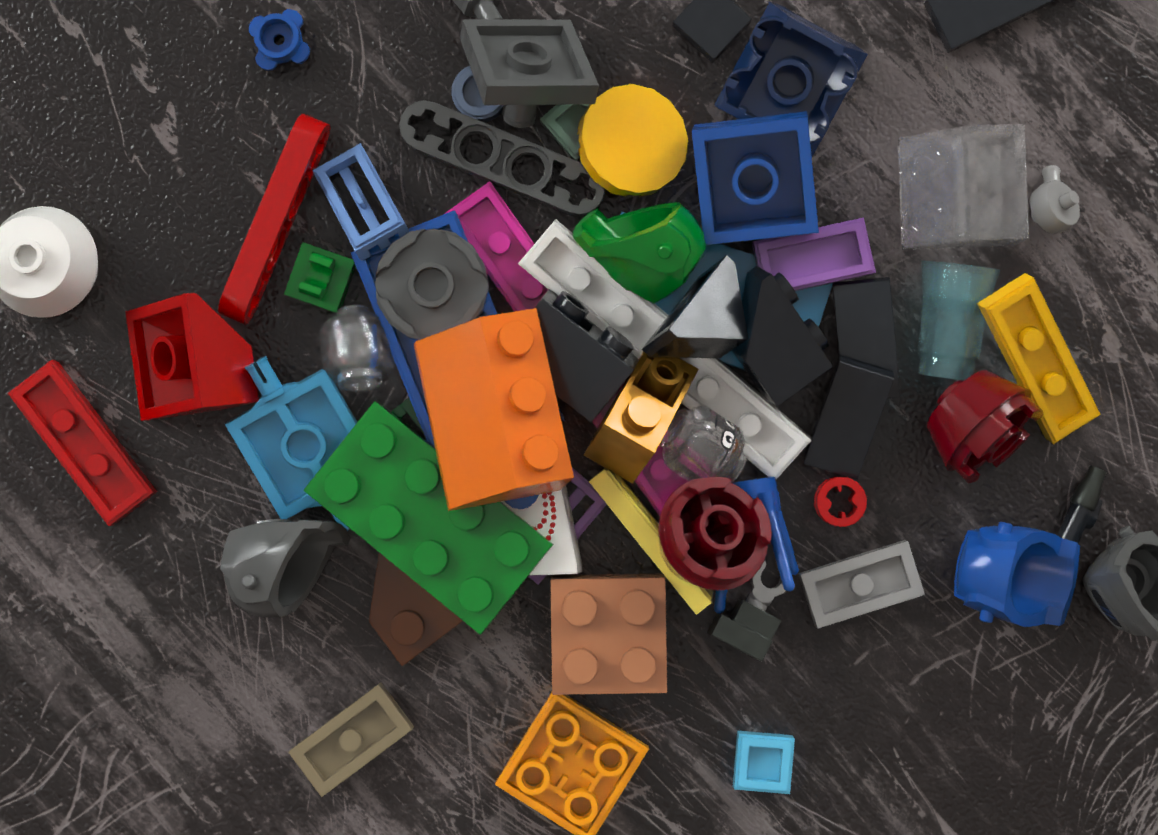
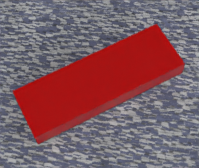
M50 360L7 393L108 526H114L157 493L141 469L57 360Z

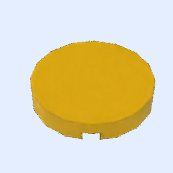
M635 84L612 87L598 96L595 104H589L579 121L577 135L579 134L580 148L578 152L581 164L594 182L612 194L627 196L628 194L633 196L654 194L676 178L686 161L688 136L683 118L670 100L652 88Z

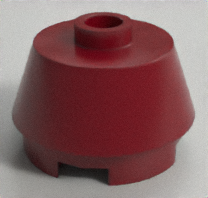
M987 370L978 371L964 381L960 379L951 384L938 398V406L927 422V428L948 471L956 470L967 483H973L978 481L981 475L976 469L985 462L992 463L997 468L1006 461L1030 436L1023 428L1027 420L1032 418L1034 421H1037L1043 416V410L1030 399L1031 391Z
M707 477L684 483L668 497L660 514L659 545L665 564L681 580L705 589L729 590L748 582L761 568L767 554L768 544L771 541V523L764 504L758 497L753 500L747 492L731 483L732 479Z

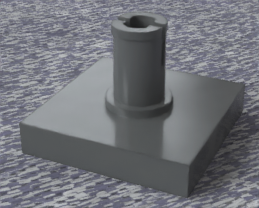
M462 20L460 40L483 104L503 105L502 116H504V121L508 125L518 128L534 125L537 105L595 104L599 84L571 20Z

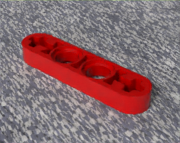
M303 113L294 123L223 290L218 306L220 315L246 325L255 314L314 173L312 170L317 168L330 134V124Z

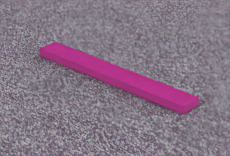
M489 181L446 213L456 211L468 242L475 248L486 266L488 276L512 310L515 312L533 309L548 289L518 263L532 248L534 242ZM623 384L592 421L597 429ZM666 431L655 454L636 478L635 483L660 517L666 500L679 486L701 477L669 432Z

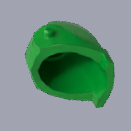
M680 202L646 207L611 218H607L597 208L581 219L573 231L575 241L589 257H594L606 269L611 278L625 290H630L652 303L670 296L687 281L689 274L695 269L706 249L702 229L695 217Z

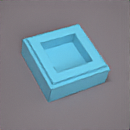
M737 731L733 775L734 790L790 794L795 742L793 735Z

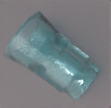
M921 261L922 310L917 351L923 353L919 360L918 374L965 380L974 374V359H980L986 323L977 303L994 292L1001 270L955 263Z

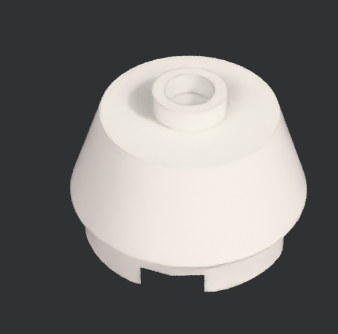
M39 206L19 211L0 225V299L11 309L31 317H53L73 309L91 291L98 273L97 249L90 232L75 216L58 208Z

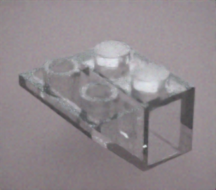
M1025 124L969 125L905 136L898 139L902 250L1015 246L1029 239Z

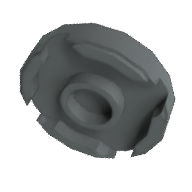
M441 229L410 231L390 245L380 259L376 272L375 292L377 304L389 324L409 338L421 340L479 318L485 309L489 291L486 266L473 245L454 232Z

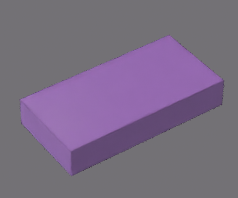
M864 218L818 227L819 233L767 238L753 241L752 243L756 266L771 273L773 276L780 272L795 291L876 273Z

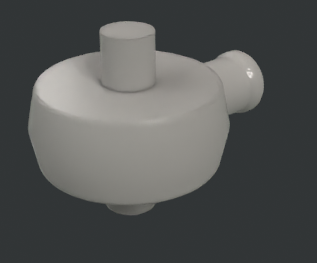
M1056 165L1043 168L1042 176L1044 183L1034 190L1030 197L1032 220L1038 223L1043 230L1052 234L1068 231L1078 222L1080 217L1079 196L1061 182V169Z

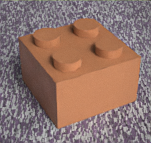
M662 573L552 575L550 579L552 695L667 693L665 576Z

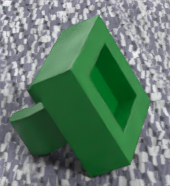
M302 242L284 295L340 314L356 269L353 259Z

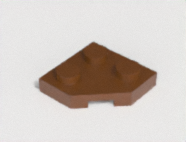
M379 553L369 623L400 665L403 666L463 622V620Z

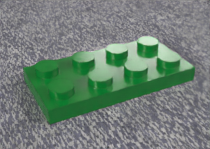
M376 401L372 403L303 490L480 635L485 632L554 545L502 502L448 511L435 447Z

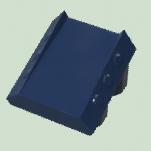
M769 2L714 105L738 119L807 111L811 156H813L843 99L856 80L857 74L868 54L855 44L847 42L795 14L786 7Z

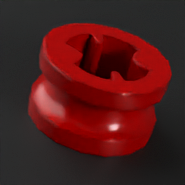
M834 476L824 480L817 487L813 505L816 514L824 522L833 526L847 527L855 524L862 518L867 507V497L864 489L857 481L849 477ZM843 485L852 492L849 495L848 501L854 507L848 515L845 512L838 511V517H834L828 512L832 502L826 496L833 487L835 491L841 492Z

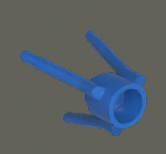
M776 477L733 483L747 492L753 500L758 497L764 504L770 518L772 531L771 545L783 588L788 592L793 591L795 584L792 575H796L799 572V568L781 511ZM715 590L714 611L718 614L723 613L725 610L728 590Z

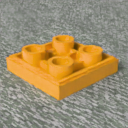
M551 692L500 773L495 785L574 835H596L648 752L649 746L570 696L552 695Z

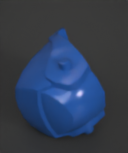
M999 522L998 526H986L980 529L968 530L961 545L956 564L954 596L964 601L963 605L979 611V619L983 622L992 623L993 618H997L1022 627L1039 626L1042 624L1061 626L1065 622L1076 586L1080 545L1077 542L1063 539L1053 533L1034 528L1013 526L1007 522Z

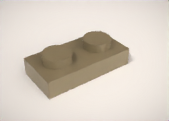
M380 682L294 746L288 753L319 795L323 797L413 730L414 725L383 683Z

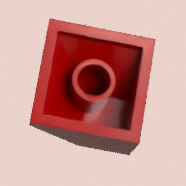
M184 293L125 312L141 421L229 409L256 403L259 400L258 388L245 369L246 366L254 362L252 346L198 294Z

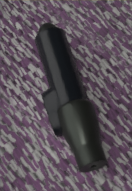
M1091 465L1089 466L1085 477L1077 486L1071 498L1070 507L1057 534L1059 537L1079 543L1084 529H1091L1094 526L1102 507V500L1099 498L1102 483L1107 474L1106 471Z

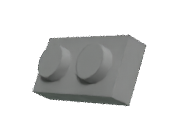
M906 540L798 573L814 626L817 629L925 595L909 542Z

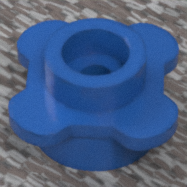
M287 9L282 14L273 13L265 17L257 16L250 22L249 33L254 37L258 48L255 60L262 69L272 71L278 64L289 61L302 64L308 59L310 48L307 43L303 42L300 30L303 25V18L297 11ZM278 35L284 37V43L281 45H277L274 42L275 37Z

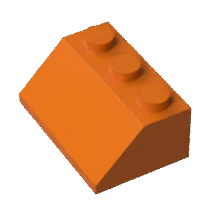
M537 308L479 317L414 343L448 511L560 491L574 478Z

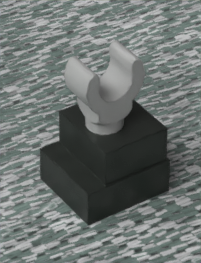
M765 561L759 571L750 579L752 586L746 601L738 599L729 618L717 613L707 631L708 634L761 662L773 642L771 640L782 621L765 611L774 597L786 591L783 588L781 577L779 583L773 588H767L763 585L761 573L766 567Z

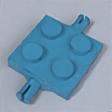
M267 356L258 359L256 363L254 361L245 367L262 397L252 408L227 421L225 426L280 519H288L306 508L322 506L303 490L356 425L357 420L326 367L299 382L282 385L268 362ZM332 514L336 523L341 524L347 531L350 529Z

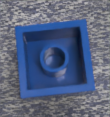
M807 111L694 125L692 140L702 230L706 245L819 233Z

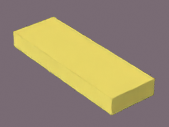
M606 468L596 474L589 483L693 612L697 615L712 603L713 590L687 583L674 575L667 567L660 551L659 523L622 477Z

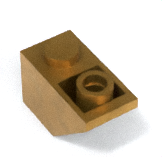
M643 351L633 372L626 379L607 411L584 456L633 484L655 454L699 369L681 358L649 357Z

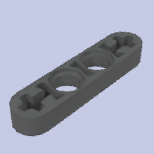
M426 100L414 102L401 115L399 124L401 135L408 147L418 154L486 182L490 181L498 187L572 217H585L589 212L599 208L603 202L605 188L593 181L581 162L435 102ZM427 114L434 115L435 126L451 134L452 123L461 125L452 138L451 153L446 154L441 151L446 146V142L435 135L428 134L424 142L418 141V133L411 126L414 119L424 121ZM481 134L492 142V154L485 162L473 164L463 158L461 146L470 135ZM532 155L541 160L544 165V174L540 181L532 185H524L515 180L512 175V168L515 161L521 156ZM558 165L564 168L559 177L568 183L576 184L580 177L587 178L589 180V190L595 193L592 200L583 198L579 206L570 203V192L556 185L553 197L543 194L552 181L553 166Z

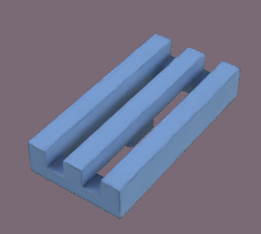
M361 143L312 170L361 261L371 256L369 249L378 245L382 250L391 245L388 240L390 237L398 233L401 238L410 232ZM357 161L390 219L381 225L349 168L351 164ZM337 172L341 175L370 231L363 235H360L330 179V176Z

